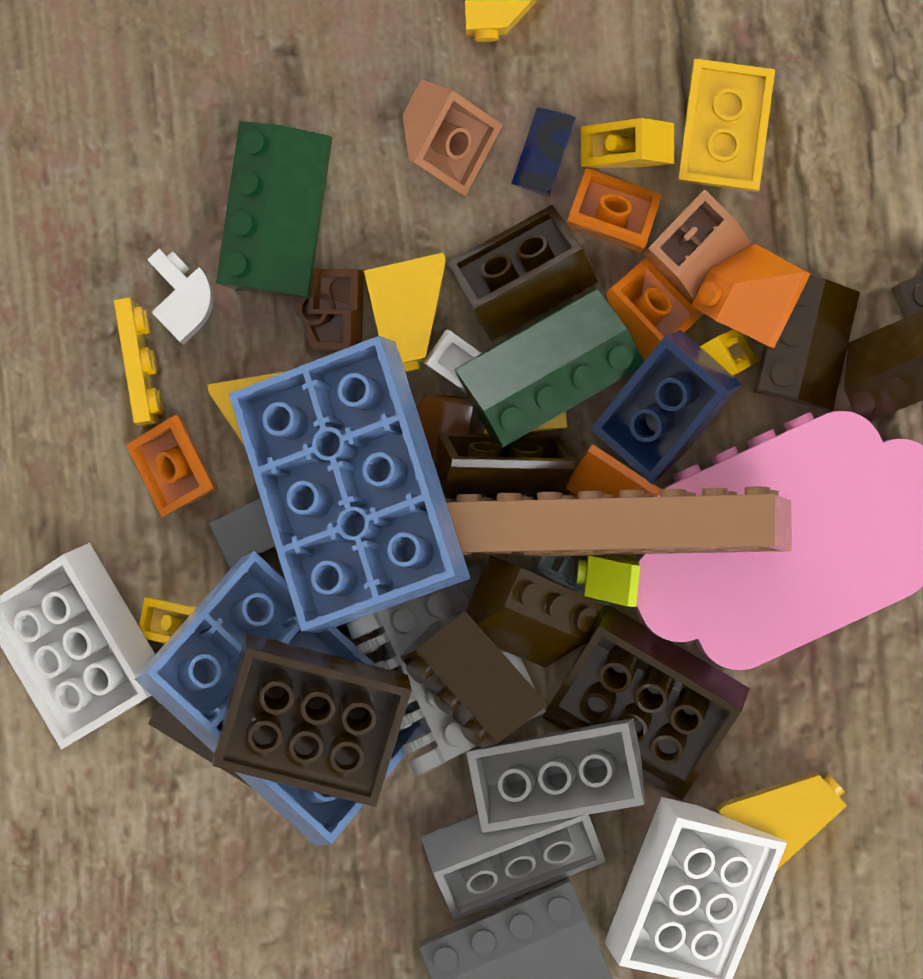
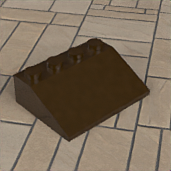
M608 605L593 629L588 642L584 644L549 703L542 718L562 730L634 718L642 760L643 778L683 800L742 712L750 688L671 641L653 634L644 625Z
M246 633L235 668L212 766L376 807L412 691L408 674Z

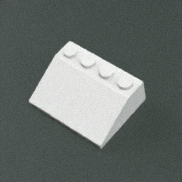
M90 543L63 554L0 595V646L61 750L152 696L134 679L155 656V653Z
M661 797L605 939V945L619 966L679 979H733L787 843L783 839L698 805Z

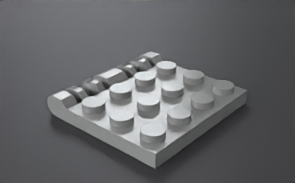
M478 564L467 568L470 575L468 580L346 624L352 639L375 629L380 634L357 645L356 648L359 654H368L384 644L391 659L382 660L373 664V666L389 670L395 668L397 672L408 674L406 670L407 665L400 656L431 624L463 610L466 611L482 573ZM499 649L535 689L522 659ZM408 674L412 689L408 704H412L414 711L404 715L400 730L411 726L413 722L419 720L425 734L407 740L402 745L405 754L428 744L432 748L409 760L415 776H418L477 747V745L472 744L464 737L461 732V725L452 715H448L438 708L434 702V695L424 684L416 682ZM543 708L540 712H538L536 715H534L531 719H533V718H535V717H537V716H539V715L545 713V712H546L545 709Z

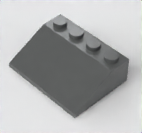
M569 877L419 941L418 948L432 979H613Z

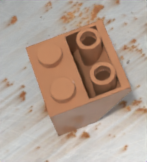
M703 190L642 254L693 303L708 270L752 245V243L735 218L706 190Z

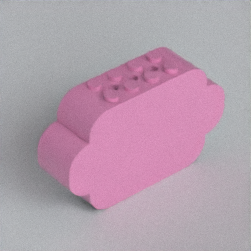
M834 411L815 419L812 413L809 412L784 423L786 432L776 436L772 429L747 440L749 449L738 453L735 446L711 457L712 466L702 471L699 465L696 464L674 474L673 478L676 483L663 489H686V492L696 493V496H702L703 488H728V491H735L737 495H745V487L761 486L770 487V490H778L779 496L791 500L792 551L640 554L637 557L640 563L636 607H633L640 622L653 634L674 642L693 640L700 653L717 665L732 670H747L914 594L923 586V445L908 439H893L883 442L876 428L866 418L853 412Z

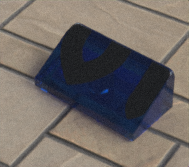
M537 107L511 183L512 185L550 197L576 120L575 116Z

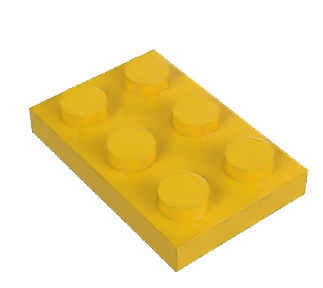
M694 59L678 182L752 192L759 191L775 69Z
M130 297L114 300L134 424L142 427L158 425L157 415L164 414V407L160 390H156L152 385L151 375L157 374V365L154 351L146 347L144 335L151 334L147 310H143V307L139 306Z

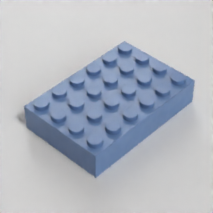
M377 336L229 394L301 632L321 633L470 579L396 342L382 336Z
M253 551L241 557L134 680L215 753L235 668L246 633L369 665L374 663L364 653L359 654L356 646L336 627L321 633L301 632L286 580ZM411 703L407 704L405 714L414 711ZM419 720L399 731L385 779L404 757L405 753L402 745L411 738L420 737L424 732ZM235 772L316 847L332 844L364 805Z

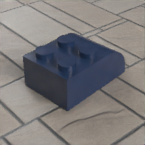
M678 330L666 335L590 429L652 484L661 478L683 456L742 384L684 332Z

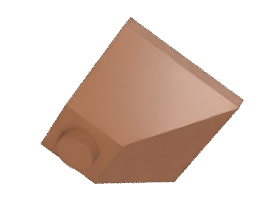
M421 79L403 113L409 161L452 190L466 197L503 125L454 90Z

